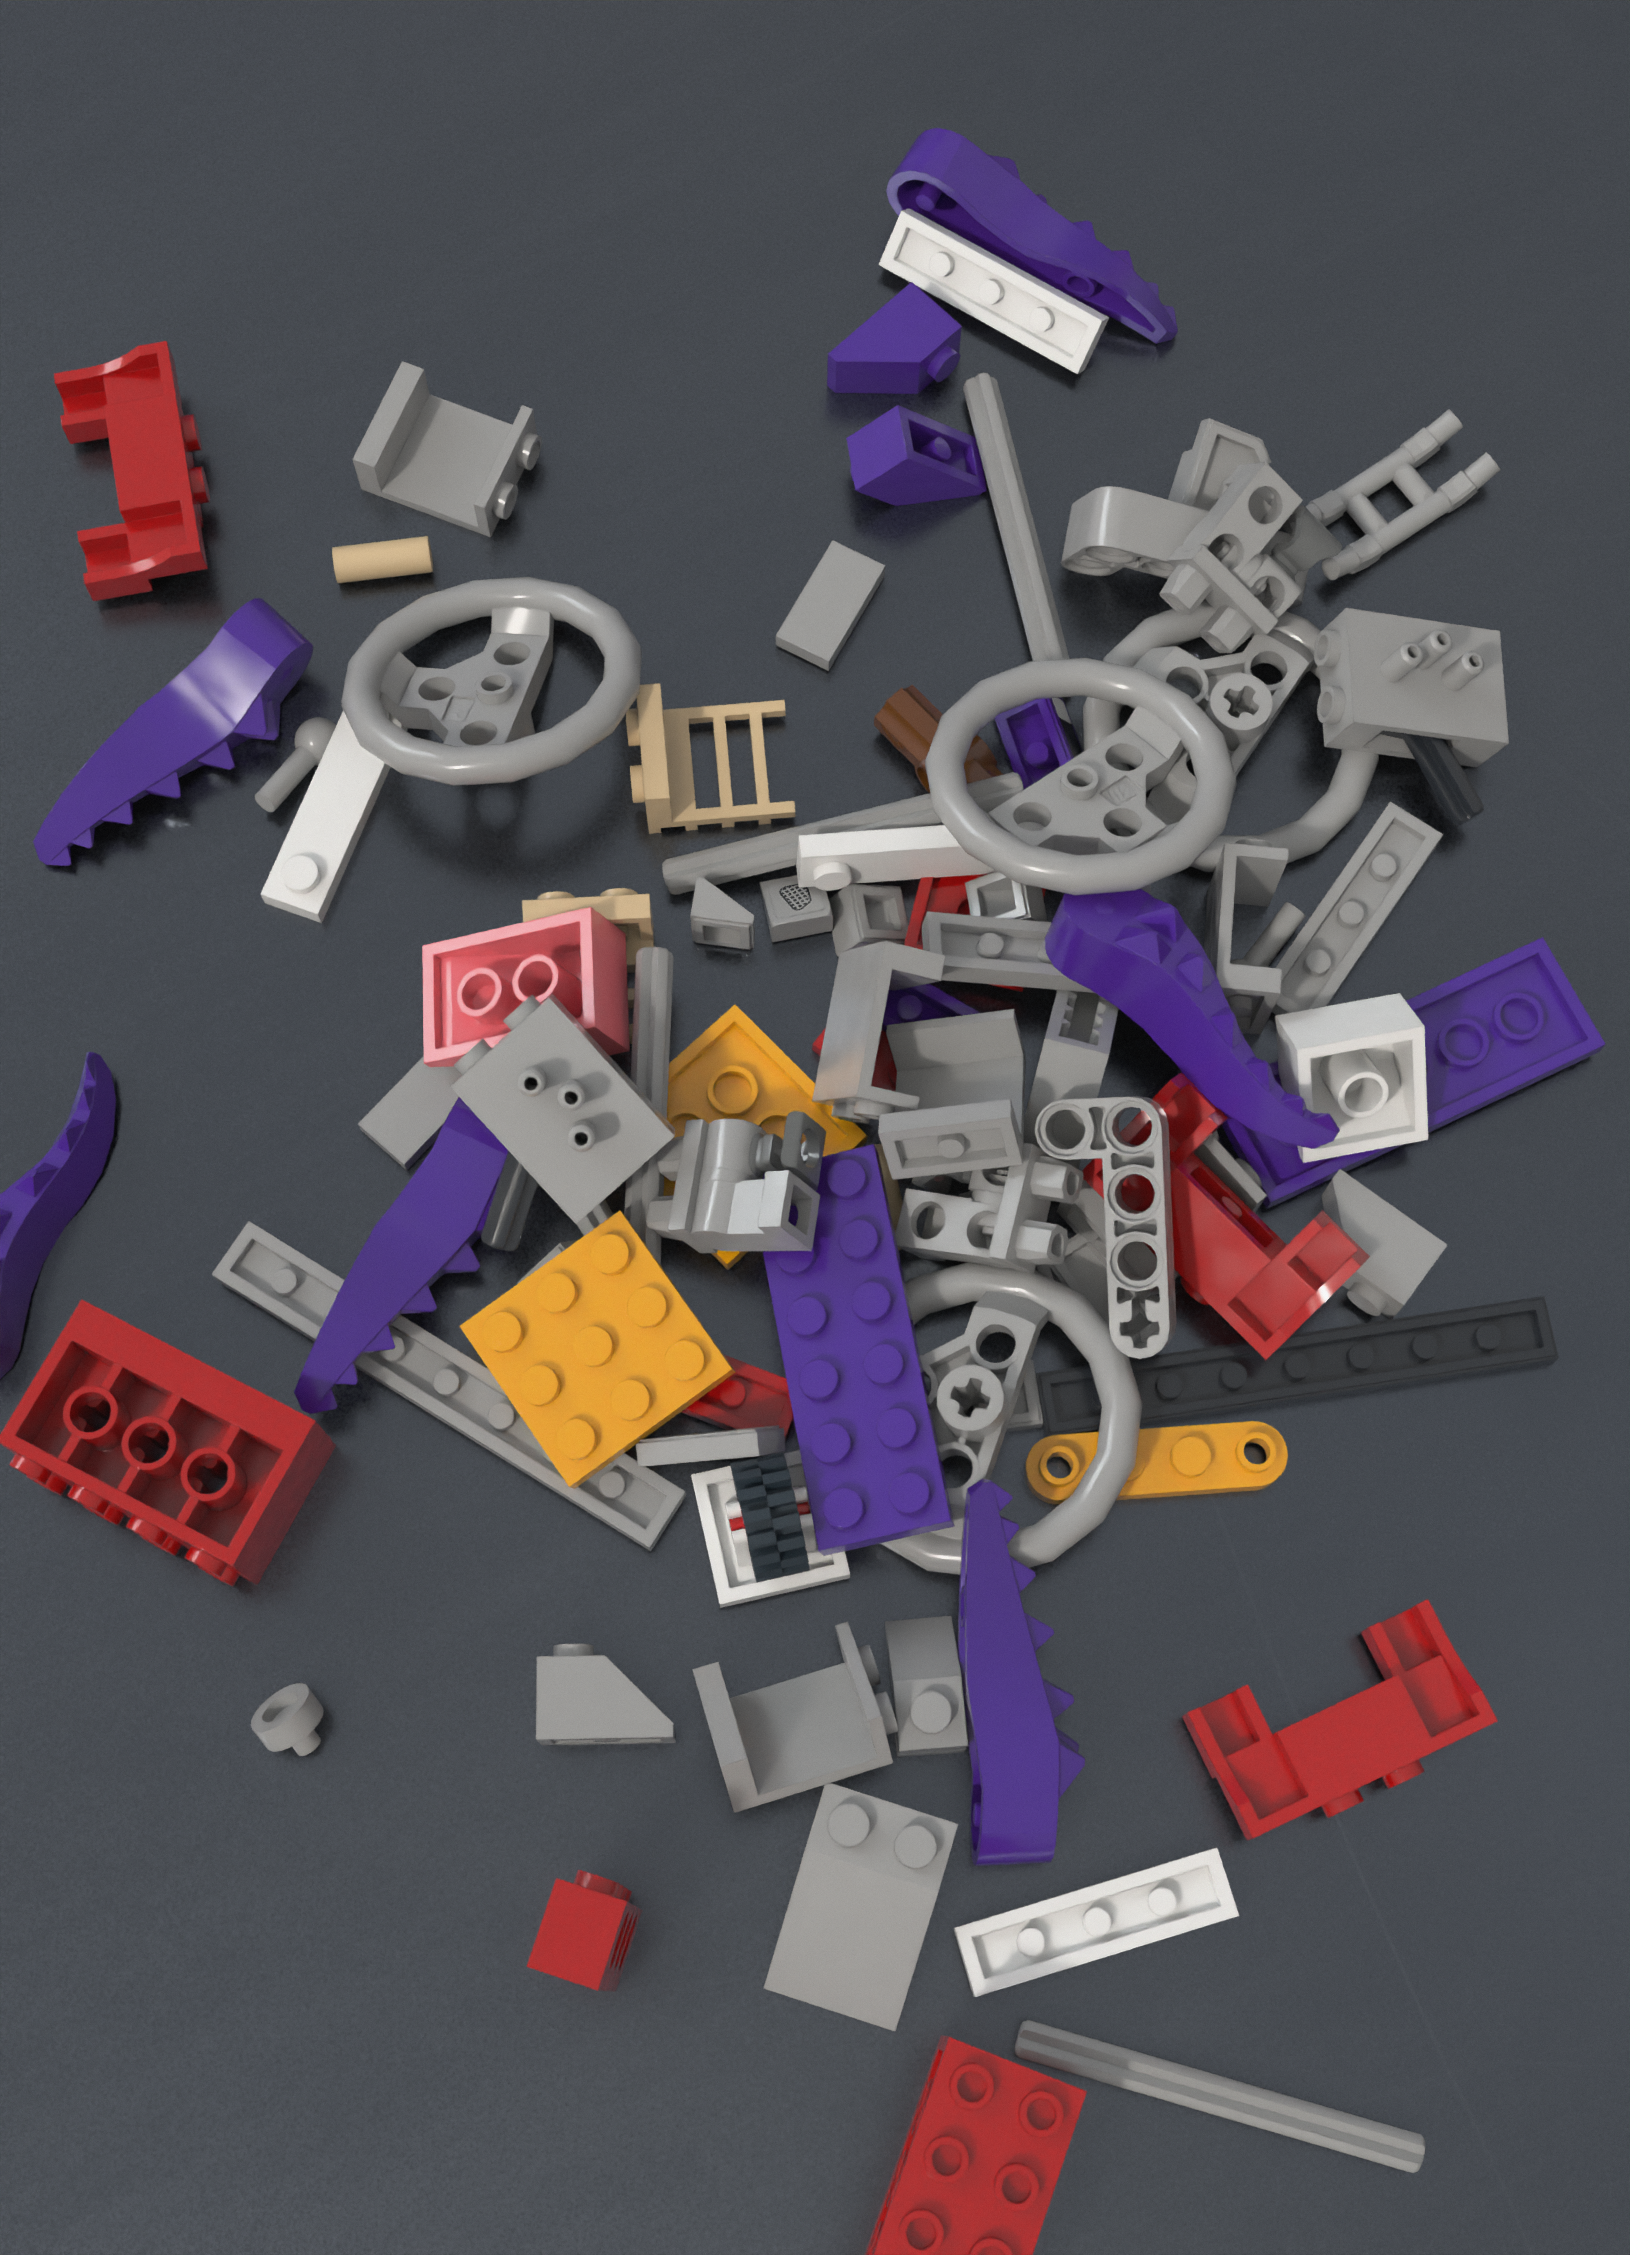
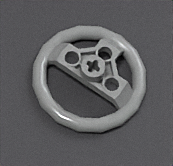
M533 577L473 580L422 596L380 622L348 662L341 700L342 708L360 746L401 774L452 786L511 783L567 765L613 733L639 695L642 648L620 611L578 586ZM492 616L491 634L484 651L447 669L416 667L403 655L405 651L438 630L479 617ZM554 620L567 622L592 637L605 658L603 681L585 706L552 728L535 734L531 711L553 660ZM384 708L406 728L434 730L444 743L412 736L391 722Z
M1205 599L1192 615H1182L1172 608L1144 619L1103 658V661L1142 669L1166 683L1174 679H1186L1192 682L1199 692V695L1193 698V700L1225 736L1235 776L1242 769L1306 672L1311 671L1320 679V669L1314 661V645L1317 635L1321 630L1308 619L1285 611L1277 618L1279 621L1267 635H1250L1249 637L1252 639L1242 653L1199 660L1177 646L1201 637L1199 631L1216 612ZM1261 663L1271 664L1281 672L1283 680L1277 684L1266 685L1259 678L1252 675L1251 668ZM1087 697L1083 706L1084 751L1120 729V712L1124 704ZM1185 748L1164 781L1153 787L1149 797H1146L1145 807L1166 825L1178 822L1190 810L1197 785L1196 777L1189 772L1186 765L1191 758ZM1341 749L1342 755L1328 791L1300 819L1260 835H1219L1190 866L1204 872H1214L1225 842L1235 843L1238 840L1247 838L1265 840L1272 847L1288 848L1287 864L1318 852L1360 811L1379 762V754ZM1125 763L1110 765L1118 770L1130 771Z
M1090 658L1030 661L979 681L941 716L925 760L934 812L967 854L1016 883L1071 895L1135 891L1188 868L1223 832L1237 785L1224 734L1188 694L1142 669ZM1086 696L1128 705L1135 709L1125 726L987 813L982 810L969 794L964 762L971 742L998 714L1036 699ZM1185 748L1190 754L1197 785L1190 810L1178 822L1166 825L1145 807L1146 792L1164 781ZM1125 763L1133 766L1135 769L1122 771L1110 765ZM1023 822H1036L1043 825L1045 828L1040 830H1027L1020 827L1018 824ZM1112 828H1125L1132 831L1134 835L1121 837L1110 833L1108 830Z
M966 1262L909 1279L905 1282L914 1325L930 1313L977 1301L965 1334L924 1355H920L924 1376L931 1380V1391L928 1397L941 1461L950 1456H963L972 1462L973 1470L970 1479L963 1486L947 1488L954 1527L880 1544L927 1571L960 1575L963 1518L967 1488L981 1479L990 1480L1040 1331L1047 1321H1050L1063 1330L1089 1362L1102 1406L1096 1455L1073 1495L1034 1525L1020 1528L1007 1544L1009 1555L1028 1568L1054 1561L1104 1522L1135 1467L1143 1403L1129 1357L1119 1351L1112 1342L1109 1324L1085 1296L1036 1270L1034 1273H1028L1013 1268H1001ZM995 1332L1007 1333L1016 1341L1013 1354L1007 1360L1000 1363L988 1362L979 1354L982 1341L988 1335ZM984 1403L988 1405L986 1409L975 1408L971 1417H966L968 1409L973 1404Z

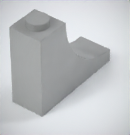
M1057 989L1024 1117L1023 1143L1034 1144L1041 1148L1037 1143L1034 1131L1036 1119L1041 1110L1051 1102L1063 1099L1098 1098L1119 1008L1096 993ZM1064 1110L1054 1121V1136L1060 1144L1065 1147L1074 1148L1084 1137L1085 1126L1083 1120L1077 1113L1071 1110ZM1060 1159L1062 1162L1070 1164L1077 1169L1081 1159Z

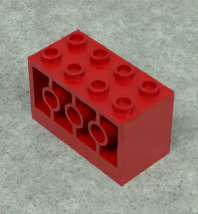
M82 1299L0 1434V1444L15 1454L9 1466L27 1475L26 1477L60 1496H62L68 1485L72 1488L67 1496L84 1505L85 1509L119 1526L124 1515L129 1517L130 1520L125 1526L126 1528L171 1555L176 1556L181 1546L188 1548L185 1559L197 1565L200 1570L232 1587L239 1576L258 1585L336 1447L335 1443L314 1419ZM227 1479L226 1484L219 1491L215 1492L217 1486Z
M941 2035L864 2255H1033L1087 2091L951 2037Z

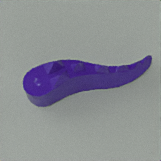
M934 128L925 130L917 137L889 179L886 192L889 203L898 216L902 210L910 208L1094 310L1114 318L1155 344L1170 341L1177 334L1178 328L1173 306L1163 305L1159 300L1158 285L1144 281L1135 272L1129 251H1111L1096 239L1092 222L1086 220L1072 223L1047 205L1046 198L1042 194L1035 195L1020 180L1015 161L1012 159L987 155L964 136L951 130Z
M255 598L245 603L227 620L209 646L163 689L139 706L87 760L62 792L33 841L39 860L46 865L70 866L72 864L70 847L76 844L92 848L94 831L97 826L103 822L131 825L133 823L134 802L148 794L177 799L181 797L179 777L203 765L231 770L235 767L232 749L248 739L275 741L279 736L280 703L306 670L313 654L314 647L312 643L263 598Z
M1142 889L1087 895L1064 893L1044 938L1046 954L1058 971L1067 978L1092 990L1135 1021L1215 1107L1249 1129L1283 1143L1311 1149L1334 1141L1340 1129L1332 1116L1328 1113H1313L1308 1110L1304 1098L1284 1091L1276 1082L1269 1063L1255 1056L1239 1028L1234 1012L1231 1011L1210 960L1174 906L1154 898Z
M94 1052L86 1053L79 1088L68 1120L49 1152L41 1161L0 1194V1379L13 1367L20 1352L31 1295L43 1263L64 1228L85 1203L102 1174L114 1136L116 1096L112 1073L101 1055Z
M458 1097L449 1112L432 1150L390 1208L374 1226L325 1318L294 1390L301 1410L314 1414L338 1407L332 1391L333 1387L336 1384L356 1385L358 1383L355 1362L363 1353L393 1350L395 1348L389 1326L401 1314L434 1312L437 1306L429 1287L443 1274L476 1272L481 1267L471 1246L481 1237L508 1150L460 1097Z
M981 1479L967 1488L959 1581L958 1659L962 1677L967 1739L972 1769L969 1815L971 1855L975 1866L1051 1863L1056 1846L1059 1798L1085 1766V1757L1078 1753L1079 1744L1058 1729L1054 1723V1719L1074 1703V1698L1071 1693L1042 1678L1035 1651L1054 1635V1630L1023 1610L1020 1592L1036 1577V1574L1033 1570L1009 1555L1007 1544L1019 1530V1525L1001 1516L999 1511L1013 1499L1012 1495L992 1480Z

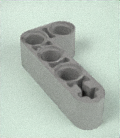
M1106 486L1096 488L1075 501L1071 506L1061 564L1068 570L1093 576L1111 575L1125 567L1168 579L1175 569L1167 559L1178 546H1183L1185 539L1192 529L1210 511L1122 487ZM1277 531L1261 552L1271 555V550L1277 543H1288L1293 538L1289 533ZM1308 570L1298 571L1294 576L1295 582L1300 586L1302 592L1289 608H1296L1302 605Z
M1140 1096L1063 1099L1051 1102L1041 1110L1035 1124L1034 1131L1037 1143L1042 1150L1053 1158L1064 1160L1102 1158L1109 1330L1112 1342L1119 1351L1128 1357L1138 1359L1151 1357L1170 1342L1175 1334L1177 1322L1169 1125L1166 1113L1157 1102ZM1131 1107L1140 1108L1145 1111L1150 1117L1152 1124L1151 1135L1146 1142L1139 1146L1125 1141L1120 1135L1118 1127L1119 1119L1123 1112ZM1064 1110H1071L1077 1113L1084 1122V1137L1074 1148L1065 1147L1054 1136V1121ZM1131 1174L1142 1175L1149 1179L1153 1185L1155 1192L1154 1201L1146 1211L1133 1210L1123 1201L1121 1194L1122 1184ZM1131 1242H1145L1155 1251L1158 1261L1156 1270L1151 1276H1136L1125 1266L1124 1253ZM1157 1286L1159 1287V1296L1152 1294L1145 1299V1313L1147 1320L1158 1322L1160 1329L1153 1332L1148 1337L1147 1342H1142L1139 1331L1129 1330L1127 1325L1128 1321H1131L1139 1314V1295L1127 1299L1125 1298V1289L1139 1292Z

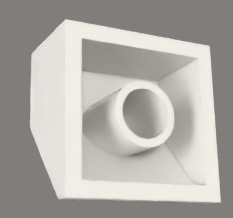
M1400 993L1275 1016L1278 1069L1284 1091L1304 1098L1306 1107L1311 1112L1330 1114L1340 1129L1334 1141L1315 1149L1297 1146L1303 1163L1428 1140L1425 1027Z

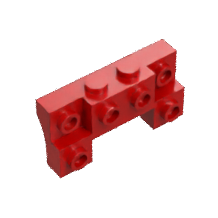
M163 341L140 345L127 354L104 364L54 373L55 384L61 395L64 415L60 416L61 425L69 443L75 444L109 438L119 510L125 523L77 531L78 542L85 554L87 573H83L84 584L92 600L99 601L153 591L151 582L153 578L208 569L201 530L204 524L200 504L209 503L210 495L204 469L202 466L194 467L192 452L202 450L201 439L194 414H183L175 361L168 342Z
M1181 1072L1172 1078L1152 1099L1166 1113L1169 1125L1174 1269L1182 1276L1180 1278L1181 1284L1192 1298L1201 1304H1210L1267 1360L1370 1256L1323 1210L1288 1245L1274 1233L1194 1154L1228 1117L1215 1107ZM1141 1110L1120 1132V1135L1132 1145L1139 1146L1143 1144L1151 1135L1152 1124L1150 1117L1145 1111ZM1102 1158L1092 1159L1082 1170L1083 1179L1104 1199ZM1131 1174L1125 1179L1121 1189L1123 1201L1133 1210L1146 1211L1154 1201L1155 1192L1153 1185L1149 1179L1142 1175ZM1143 1242L1149 1248V1250L1156 1256V1253L1153 1250V1248L1150 1245Z
M1428 1599L1361 1632L1385 1681L1274 1734H1272L1248 1684L1182 1716L1212 1779L1217 1778L1247 1841L1322 1806L1327 1818L1347 1810L1364 1801L1358 1788L1381 1777L1388 1789L1425 1772L1419 1760L1420 1758L1498 1721L1482 1689L1456 1653Z

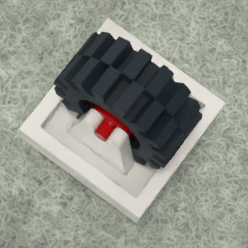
M800 1450L788 1453L781 1451L730 1463L731 1466L691 1475L720 1608L850 1578L845 1551L823 1556L818 1551Z

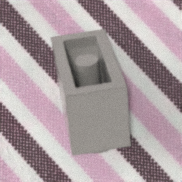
M1339 1169L1322 1194L1324 1212L1370 1256L1342 1286L1349 1290L1347 1292L1348 1298L1361 1310L1373 1316H1379L1382 1313L1387 1318L1393 1319L1447 1247V1244Z
M943 1616L885 1621L892 1709L898 1727V1732H895L897 1758L964 1752L968 1746L962 1677L952 1617Z
M559 1644L553 1646V1656H537L536 1740L541 1745L676 1743V1728L673 1722L605 1655H594L593 1645Z

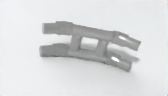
M1450 409L1428 427H1423L1413 437L1402 443L1400 448L1336 490H1330L1323 496L1310 501L1305 506L1324 526L1343 516L1346 511L1366 534L1358 541L1347 545L1338 555L1323 559L1321 568L1328 579L1335 580L1346 574H1354L1378 561L1383 554L1445 513H1451L1475 495L1481 486L1501 471L1493 458L1485 452L1464 471L1461 470L1449 481L1438 487L1436 492L1419 475L1415 468L1427 461L1440 450V446L1463 428L1462 423ZM1393 481L1414 506L1388 523L1367 497Z

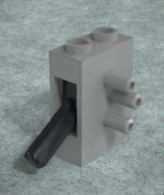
M1345 608L1317 635L1314 645V661L1320 669L1321 685L1317 715L1319 721L1323 723L1324 747L1415 759L1452 823L1455 825L1467 823L1483 812L1484 805L1460 765L1478 767L1509 744L1500 631Z
M553 993L541 1004L533 995L529 996L503 1020L511 1030L492 1048L484 1039L480 1040L454 1064L462 1075L450 1087L508 1150L481 1232V1240L484 1243L505 1251H515L519 1247L538 1185L577 1224L675 1137V1128Z

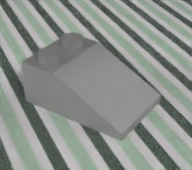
M832 1783L825 1784L764 1989L896 2031L958 1824Z

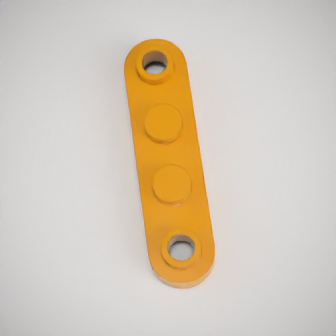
M1258 1421L1139 1429L1135 1467L1116 1500L1261 1490L1274 1483L1283 1473L1288 1460L1287 1446L1283 1437L1275 1428ZM1099 1432L1051 1435L1039 1440L1031 1448L1024 1465V1478L1029 1490L1038 1499L1050 1504H1061L1073 1495L1096 1455ZM1256 1443L1262 1446L1266 1453L1265 1462L1262 1464L1249 1462L1244 1455L1245 1445ZM1053 1457L1064 1458L1070 1465V1474L1064 1478L1052 1476L1047 1470V1461Z

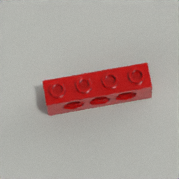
M579 1869L574 1883L556 1878L527 1967L597 1991L616 1992L643 1911L629 1903L632 1891L618 1882Z

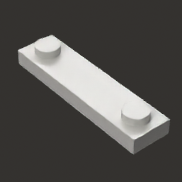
M910 208L901 211L879 262V265L909 282H913L923 290L1076 374L1085 370L1109 319L1104 314Z
M384 708L389 720L407 732L408 728ZM344 711L340 716L261 892L264 903L320 923L323 922L391 768L360 746Z
M1023 822L1018 824L1020 827L1027 830H1040L1045 828L1043 825L1036 822ZM945 825L799 835L796 868L799 888L816 887L821 890L832 891L856 883L911 880L923 877L938 878L980 875L996 871L967 854Z
M1214 1848L953 1929L973 1996L978 1997L1239 1916L1218 1849Z

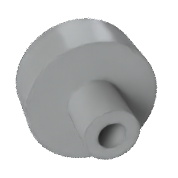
M292 1684L274 1693L257 1709L251 1720V1728L269 1751L277 1752L293 1747L299 1756H305L314 1751L320 1744L321 1738L314 1729L320 1722L324 1709L306 1684Z

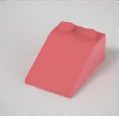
M592 907L422 946L424 1064L427 1066L455 1067L454 1064L482 1039L492 1048L511 1031L503 1022L510 1013L531 995L541 1004L552 993L608 1055L630 1051L626 933Z

